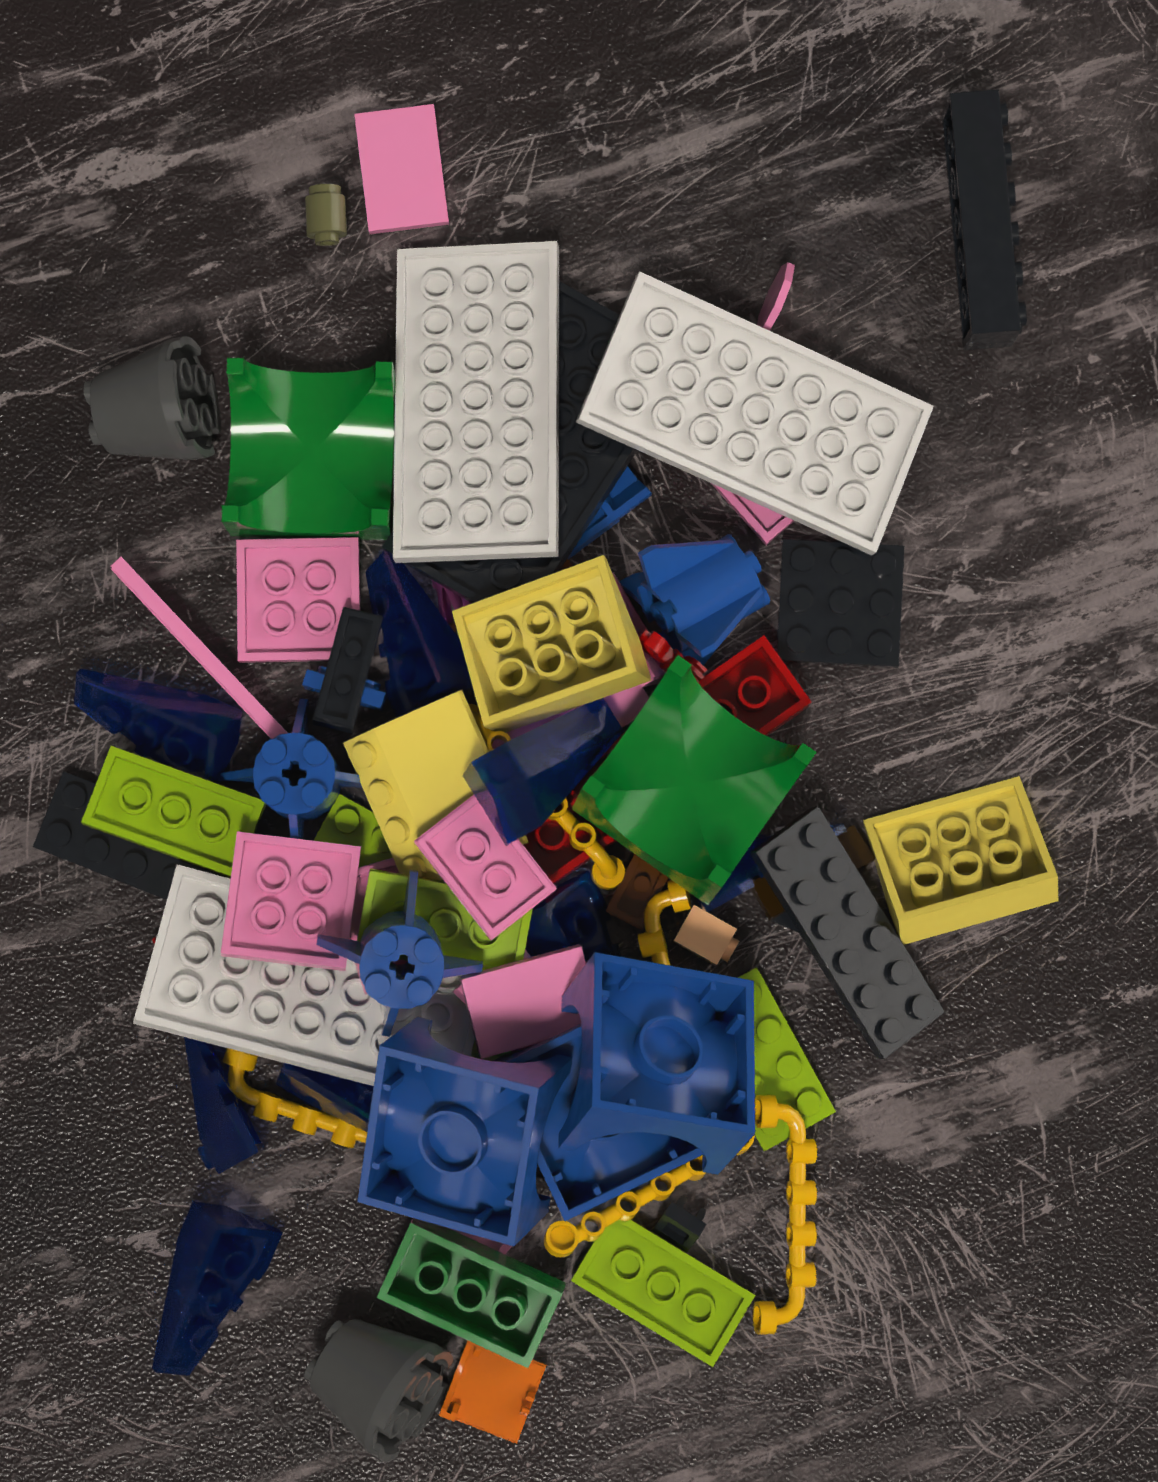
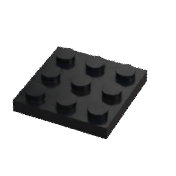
M783 539L776 650L782 661L898 668L905 546L880 544L877 552L870 555L843 542Z

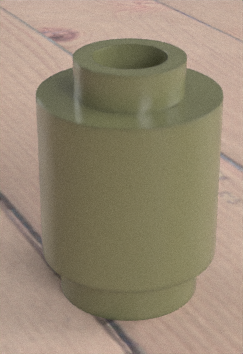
M336 184L310 186L309 195L305 197L307 237L315 239V244L319 246L339 244V238L347 236L345 196L341 194V186Z

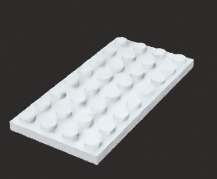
M557 241L397 249L393 560L395 563L558 557L559 245Z
M639 272L631 286L576 423L873 555L878 550L934 406Z
M181 865L176 866L133 1024L374 1086L379 1046L417 1016L433 1020L431 1037L439 1044L455 1052L471 1056L475 1038L467 1006L452 992L461 983L459 977L465 975L443 978L439 989L428 1003L412 1009H399L390 1037L382 1036L381 1032L386 1006L378 1003L368 994H364L355 962L347 959L346 971L221 956L231 879Z

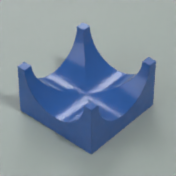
M594 952L562 995L561 1011L573 1014L579 1013L582 1027V1054L575 1096L568 1117L559 1132L558 1149L575 1151L582 1144L590 1140L618 1133L644 1132L663 1134L685 1140L698 1147L704 1153L702 1156V1172L718 1175L755 1135L754 981Z
M417 1016L379 1046L357 1202L515 1246L549 1212L551 1197L538 1194L536 1188L538 1154L550 1109L561 1085L571 1073L573 1058L556 1054L551 1058L536 1062L506 1063L470 1057L450 1050L431 1037L433 1020Z
M581 1024L531 1047L493 1060L506 1063H527L545 1060L556 1054L573 1058L571 1073L561 1085L550 1109L537 1161L564 1221L704 1155L698 1147L685 1140L663 1134L644 1132L602 1136L582 1144L575 1151L558 1149L559 1132L570 1112L579 1078L582 1054Z

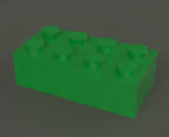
M413 1218L376 1298L529 1368L561 1299L566 1283L447 1227Z

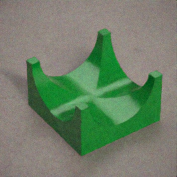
M227 358L226 374L229 383L231 410V449L228 490L225 504L222 505L221 522L230 536L279 538L359 537L360 540H387L393 531L395 370L393 362L376 361L372 367L356 371L312 373L271 369L251 364L244 358Z
M677 655L617 745L582 787L572 810L706 905H709L817 752L804 743L790 745L774 740L740 721L718 704L700 686L692 673V664Z

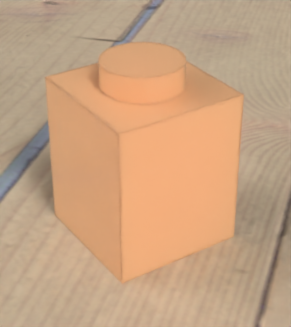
M693 905L673 943L716 966L720 959L726 962L729 961L739 940L733 938L737 930L735 927Z

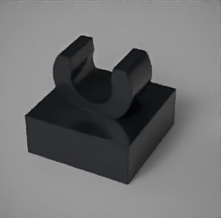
M683 1195L676 1203H670L652 1231L687 1253L707 1225L702 1221L705 1217L706 1209L701 1207L697 1214L693 1216L683 1209V1205L688 1199Z

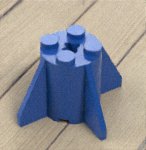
M730 534L716 541L651 545L638 552L643 572L632 574L619 581L624 591L641 605L648 622L656 621L662 630L658 634L673 649H677L683 657L691 656L702 665L708 661L742 619L770 604V597L757 576L761 572V565L757 557L750 550L743 553Z
M308 699L299 700L292 733L280 734L266 741L256 756L253 768L219 773L220 783L254 784L261 800L280 816L289 819L290 838L303 839L304 821L316 820L329 811L340 794L341 787L362 788L359 775L340 772L339 765L327 747L313 736L308 735ZM301 770L307 773L306 778L299 779L298 785L293 786L290 780L293 772Z
M416 870L409 871L403 911L388 912L376 919L364 930L360 941L319 934L317 936L316 945L359 964L360 978L367 994L378 1003L386 1006L381 1034L387 1037L391 1035L399 1009H412L428 1003L439 989L443 978L482 972L483 961L443 955L441 943L435 930L423 917L415 914L418 871ZM400 955H407L408 962L404 964H395L392 961H398Z

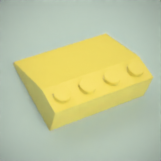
M604 555L452 611L483 726L492 731L507 733L651 681L640 639Z
M462 690L343 742L354 770L359 775L361 786L400 874L409 875L410 870L418 871V877L443 880L415 845L414 841L479 790L522 845L528 843Z
M1020 776L863 820L888 910L896 933L903 945L1058 901V875Z

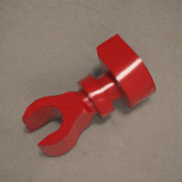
M645 629L639 638L642 649L660 662L661 669L666 672L677 655L692 664L691 670L697 682L703 679L704 676L702 674L707 669L698 660L691 656L683 657L660 634L655 631L651 634Z

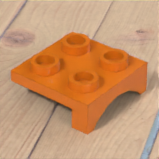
M467 1340L439 1416L453 1422L455 1420L517 1444L547 1364L532 1359L529 1368H526Z

